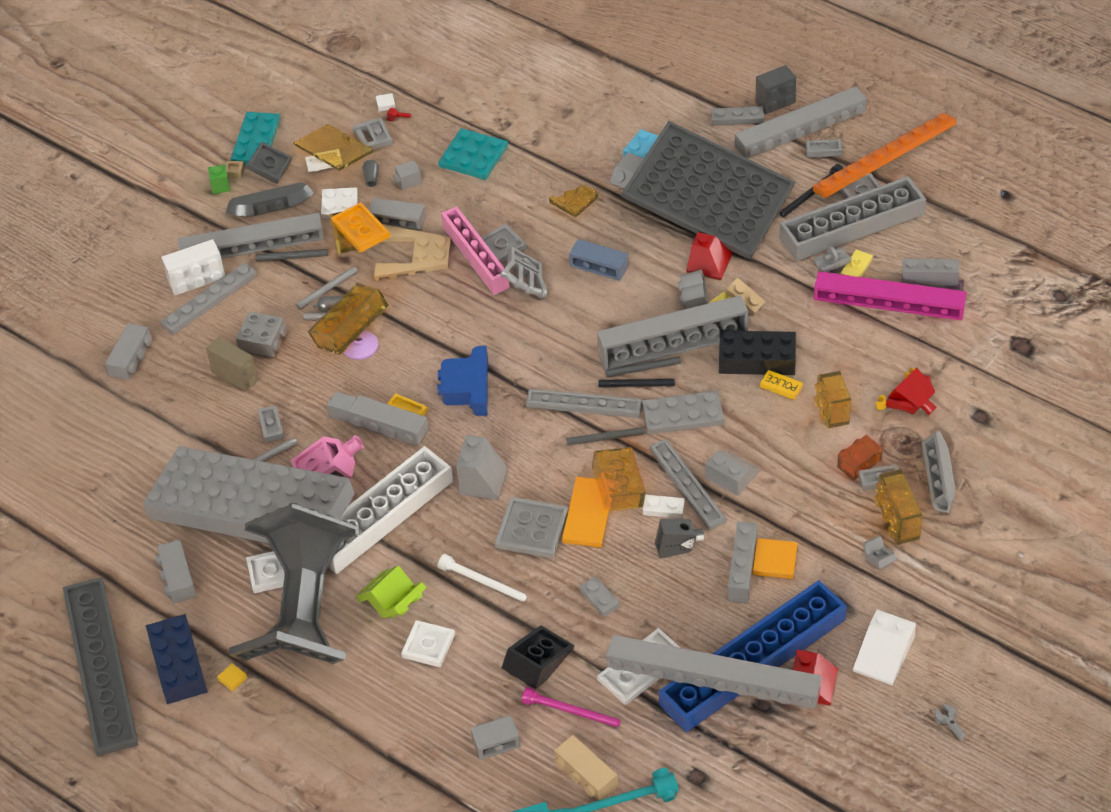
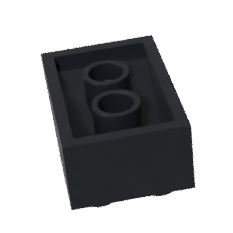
M540 625L507 649L502 669L536 689L549 679L574 649L575 645Z

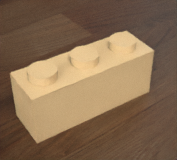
M574 735L554 750L556 766L560 770H565L574 783H579L588 796L602 800L618 787V775Z

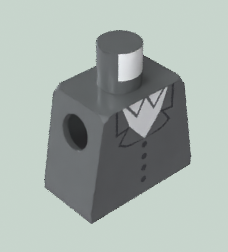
M660 519L655 539L659 559L691 552L694 541L704 540V532L702 528L694 529L689 519Z

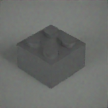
M787 65L756 76L755 102L758 106H763L765 114L796 103V76Z

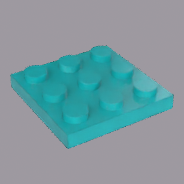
M461 128L438 161L439 167L486 180L508 147V141Z

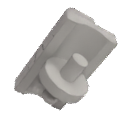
M829 247L827 248V253L813 259V263L818 268V271L828 273L833 269L842 270L847 263L851 262V257L845 253L842 247L837 249Z

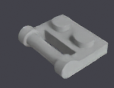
M381 117L356 124L352 128L362 145L361 149L364 154H369L374 149L392 144V138ZM364 131H368L372 139L371 142H367Z

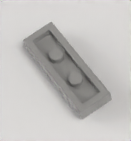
M763 106L711 109L712 126L763 123Z

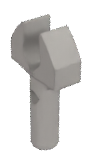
M943 704V710L948 717L942 715L939 709L936 708L935 722L938 725L947 724L957 738L963 740L966 734L954 720V717L957 715L955 708Z

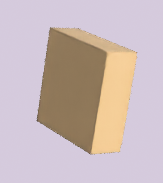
M226 161L228 178H241L244 162Z

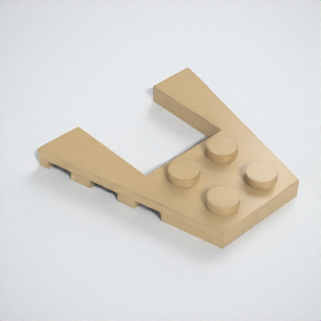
M382 224L390 232L391 236L382 242H414L412 263H376L375 281H379V278L389 277V279L397 278V275L408 273V276L415 275L417 271L425 270L426 273L449 268L451 237Z

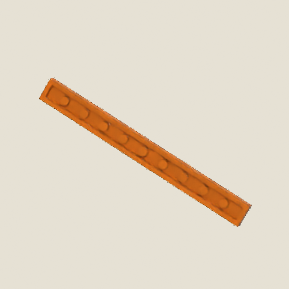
M946 113L939 114L921 126L914 128L912 131L813 185V192L824 198L834 194L956 125V118Z

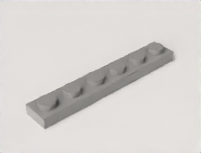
M243 263L160 321L161 326L170 334L175 335L256 278V270L247 263Z

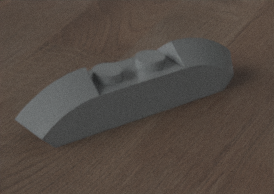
M300 182L232 198L228 202L226 213L237 217H253L279 211L303 203L314 192L307 184Z

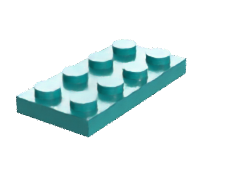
M246 111L230 160L243 161L244 165H247L261 142L272 146L280 122V114Z

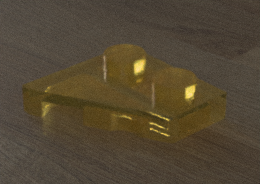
M583 185L574 190L565 191L563 196L555 198L553 195L549 197V203L576 218L598 198V192Z

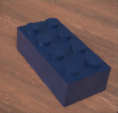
M186 614L145 625L166 703L170 704L207 693Z

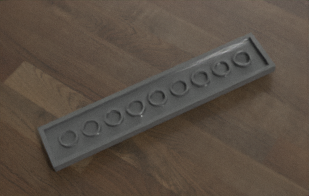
M103 577L63 587L95 753L98 757L138 746Z

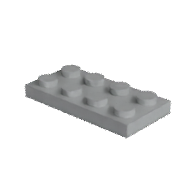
M718 391L642 400L648 435L724 425V416Z

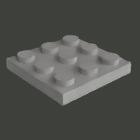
M511 497L495 542V547L554 559L568 515V507Z

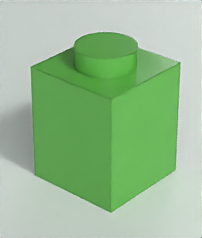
M226 165L208 167L213 194L230 192Z

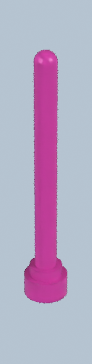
M526 687L522 696V703L527 705L542 704L614 727H618L621 724L617 718L541 696L533 688Z

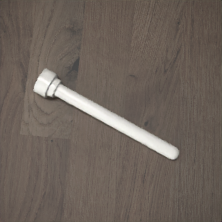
M443 554L439 559L438 568L445 572L453 570L520 601H525L527 598L520 591L455 563L453 557L447 554Z

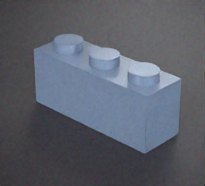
M580 239L576 241L569 253L571 267L618 281L621 280L629 266L628 253Z

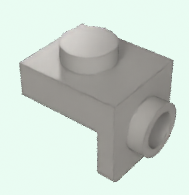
M878 535L863 543L866 560L879 569L887 567L890 563L896 561L895 553L884 547L881 536Z

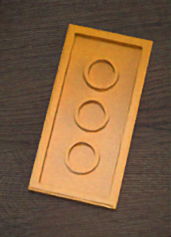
M576 477L562 543L602 548L615 481Z

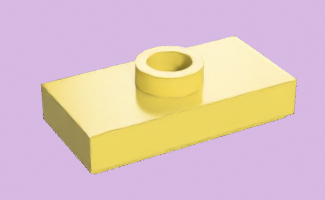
M856 249L851 256V262L845 265L840 274L862 277L871 263L873 255Z

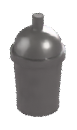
M324 295V297L318 299L317 304H313V308L318 307L320 312L326 313L347 310L346 295Z

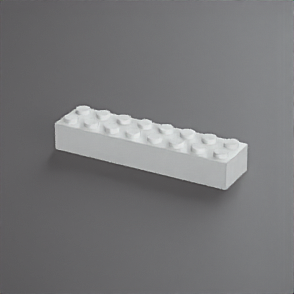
M424 446L347 506L340 520L350 521L352 525L358 526L359 535L346 539L341 543L328 568L337 575L453 482L451 466Z

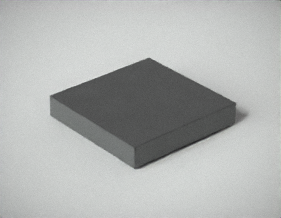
M261 142L248 162L246 169L278 184L292 157Z

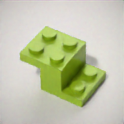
M398 565L383 570L355 597L360 602L368 600L383 619L387 617L394 618L409 610L408 605L412 601L415 603L422 598V592L427 587L423 582L413 584Z

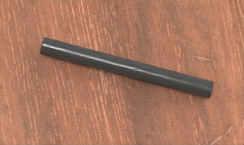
M328 249L256 254V261L328 256Z
M673 357L605 370L606 377L677 365L681 364L680 357Z
M643 427L569 437L566 438L568 446L644 435Z

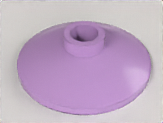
M363 330L354 331L343 339L341 343L342 352L345 356L354 360L369 358L378 349V339L371 332Z

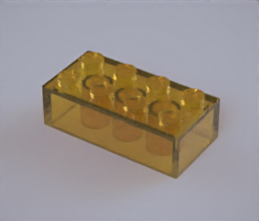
M356 283L307 332L318 348L341 354L384 312L389 304L378 288Z

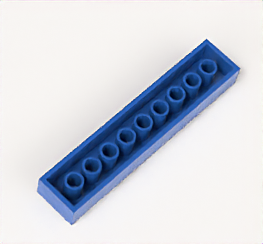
M818 580L712 654L780 667L796 656L797 649H806L846 620L847 606ZM674 680L658 691L659 705L685 732H688L739 696V694L734 692L718 691L714 688L698 687L684 682L677 683Z

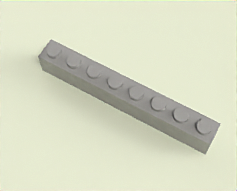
M853 87L735 133V147L745 158L755 156L866 112L867 98L857 87Z
M314 213L178 238V245L180 251L213 239L220 252L221 259L321 241L324 240L320 214Z

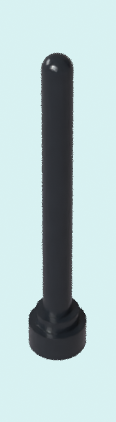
M840 164L834 165L830 169L829 174L822 180L844 168ZM813 187L780 211V216L786 217L815 194Z

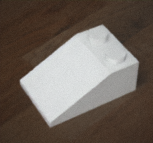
M876 610L853 667V672L893 685L915 638L916 623Z

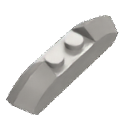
M937 431L922 441V448L932 505L936 511L949 513L955 497V483L947 444L941 432Z

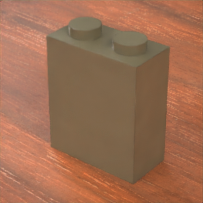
M220 337L215 339L206 348L213 374L244 392L256 384L258 378L252 355Z

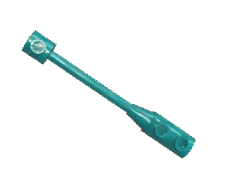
M661 768L652 773V785L571 809L562 808L548 810L547 803L542 802L512 812H592L655 793L657 799L662 798L664 802H670L676 798L675 794L679 793L674 773L669 772L668 768Z

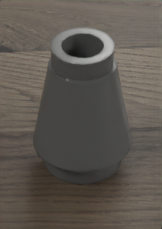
M367 160L362 166L367 186L374 187L377 184L379 165L375 160Z

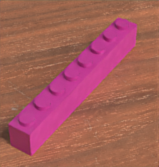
M818 271L814 287V300L955 320H963L967 294L966 291Z

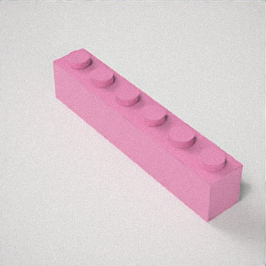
M456 206L442 212L443 229L451 237V240L492 294L495 295L509 289V281L505 277L502 278L500 276L505 268L459 208Z

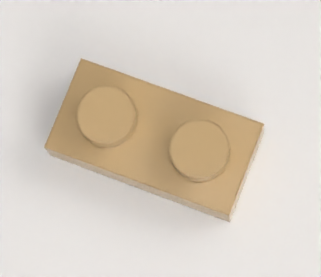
M736 278L725 291L730 297L741 295L748 312L752 316L765 302L764 299L739 278Z

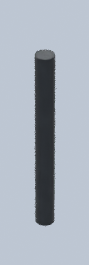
M675 379L599 380L598 383L599 387L675 386Z

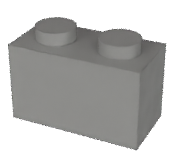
M512 716L500 717L495 721L485 724L481 723L470 728L472 741L479 760L520 748L519 735Z

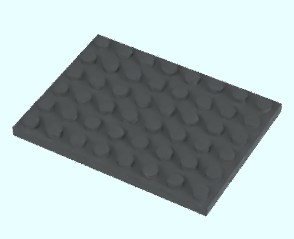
M668 121L626 185L621 197L696 234L700 232L716 236L729 250L750 260L793 189L795 181Z

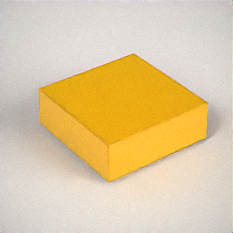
M231 663L217 678L219 682L233 692L247 679V675Z

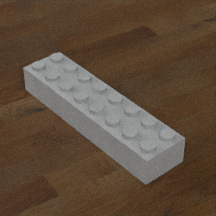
M909 176L780 222V239L794 259L799 261L826 251L829 247L834 248L925 214L926 198Z
M740 295L597 331L598 357L605 372L608 369L645 363L719 344L720 330L748 331V309Z

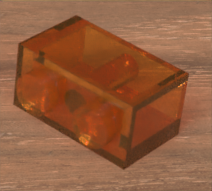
M865 435L861 439H856L847 449L839 452L837 468L854 481L858 478V471L871 469L882 461L883 448L868 435Z

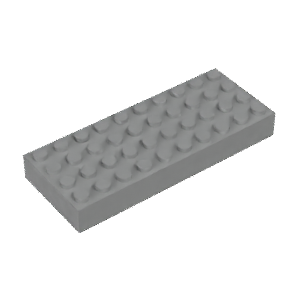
M178 446L143 502V506L152 520L269 543L262 536L244 531L245 523L254 520V518L264 516L266 513L276 511L278 508L288 506L290 503L301 504V507L306 509H316L318 513L333 515L335 519L340 520L355 493L347 477Z

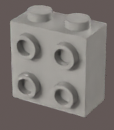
M249 312L236 337L238 348L247 353L274 357L276 351L280 349L282 338L287 334L284 318Z

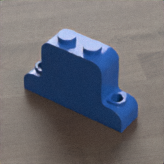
M487 346L474 347L469 358L443 360L441 369L438 370V381H441V384H437V393L442 395L443 403L445 405H470V409H472L475 415L488 416Z

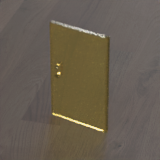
M329 124L293 143V145L338 171L373 153L372 148Z

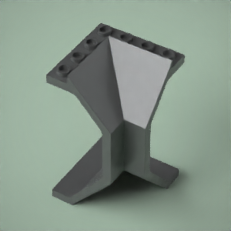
M290 503L288 506L278 508L276 511L266 513L264 516L254 518V520L245 523L244 531L262 536L268 540L284 570L280 617L278 623L264 636L230 647L229 656L249 660L282 648L331 664L344 661L346 659V652L330 647L319 624L324 574L339 546L344 540L359 535V527L352 525L350 521L335 519L333 515L318 513L316 509H306L298 503Z

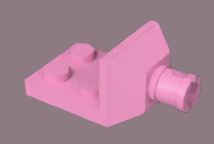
M356 435L345 443L339 439L322 437L291 459V463L294 468L331 474L336 470L350 479L352 478L355 465L353 455L362 450L364 446Z

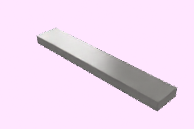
M529 389L526 407L640 418L642 399Z
M664 439L649 446V451L707 529L710 531L725 524L726 517L668 440Z

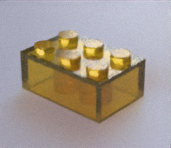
M633 448L594 451L592 469L604 510L614 511L643 507L646 492Z
M902 469L879 474L878 483L875 485L877 495L874 499L876 506L881 508V516L884 523L887 522L890 537L894 538L897 545L920 540L923 515Z

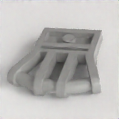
M511 247L508 251L506 268L501 272L500 276L510 281L513 287L524 290V293L528 295L534 294L544 299L547 296V289L542 279V263ZM510 269L515 271V276L509 272ZM523 275L526 277V283L523 282Z

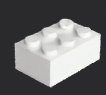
M213 239L162 256L166 277L174 296L219 281L225 276L220 252Z

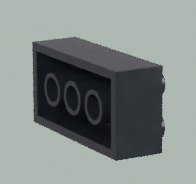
M720 330L719 374L766 375L767 371L770 370L781 375H795L796 332Z

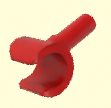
M390 108L386 119L394 121L396 117L411 118V113H400L395 108Z

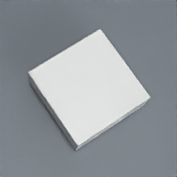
M393 93L376 96L379 112L395 108Z

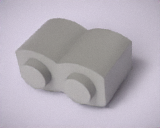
M702 270L680 275L678 287L680 292H682L679 295L681 305H685L686 309L708 304L706 280Z

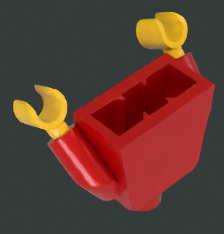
M917 367L910 368L909 373L904 372V380L889 394L887 400L884 395L878 397L879 402L875 401L876 408L884 410L887 407L908 412L912 415L921 408L930 415L937 408L929 400L935 394L930 376L921 373Z

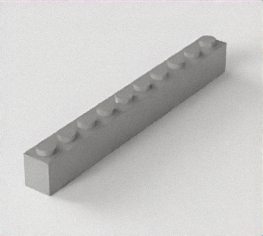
M612 635L606 655L607 667L614 670H624L637 675L644 674L657 679L664 678L674 680L677 683L684 682L698 687H709L718 691H729L739 695L754 696L762 700L779 701L782 704L799 705L803 708L816 709L821 690L822 676L617 635Z

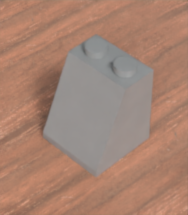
M466 435L456 464L460 494L498 500L508 470L507 466L485 437Z

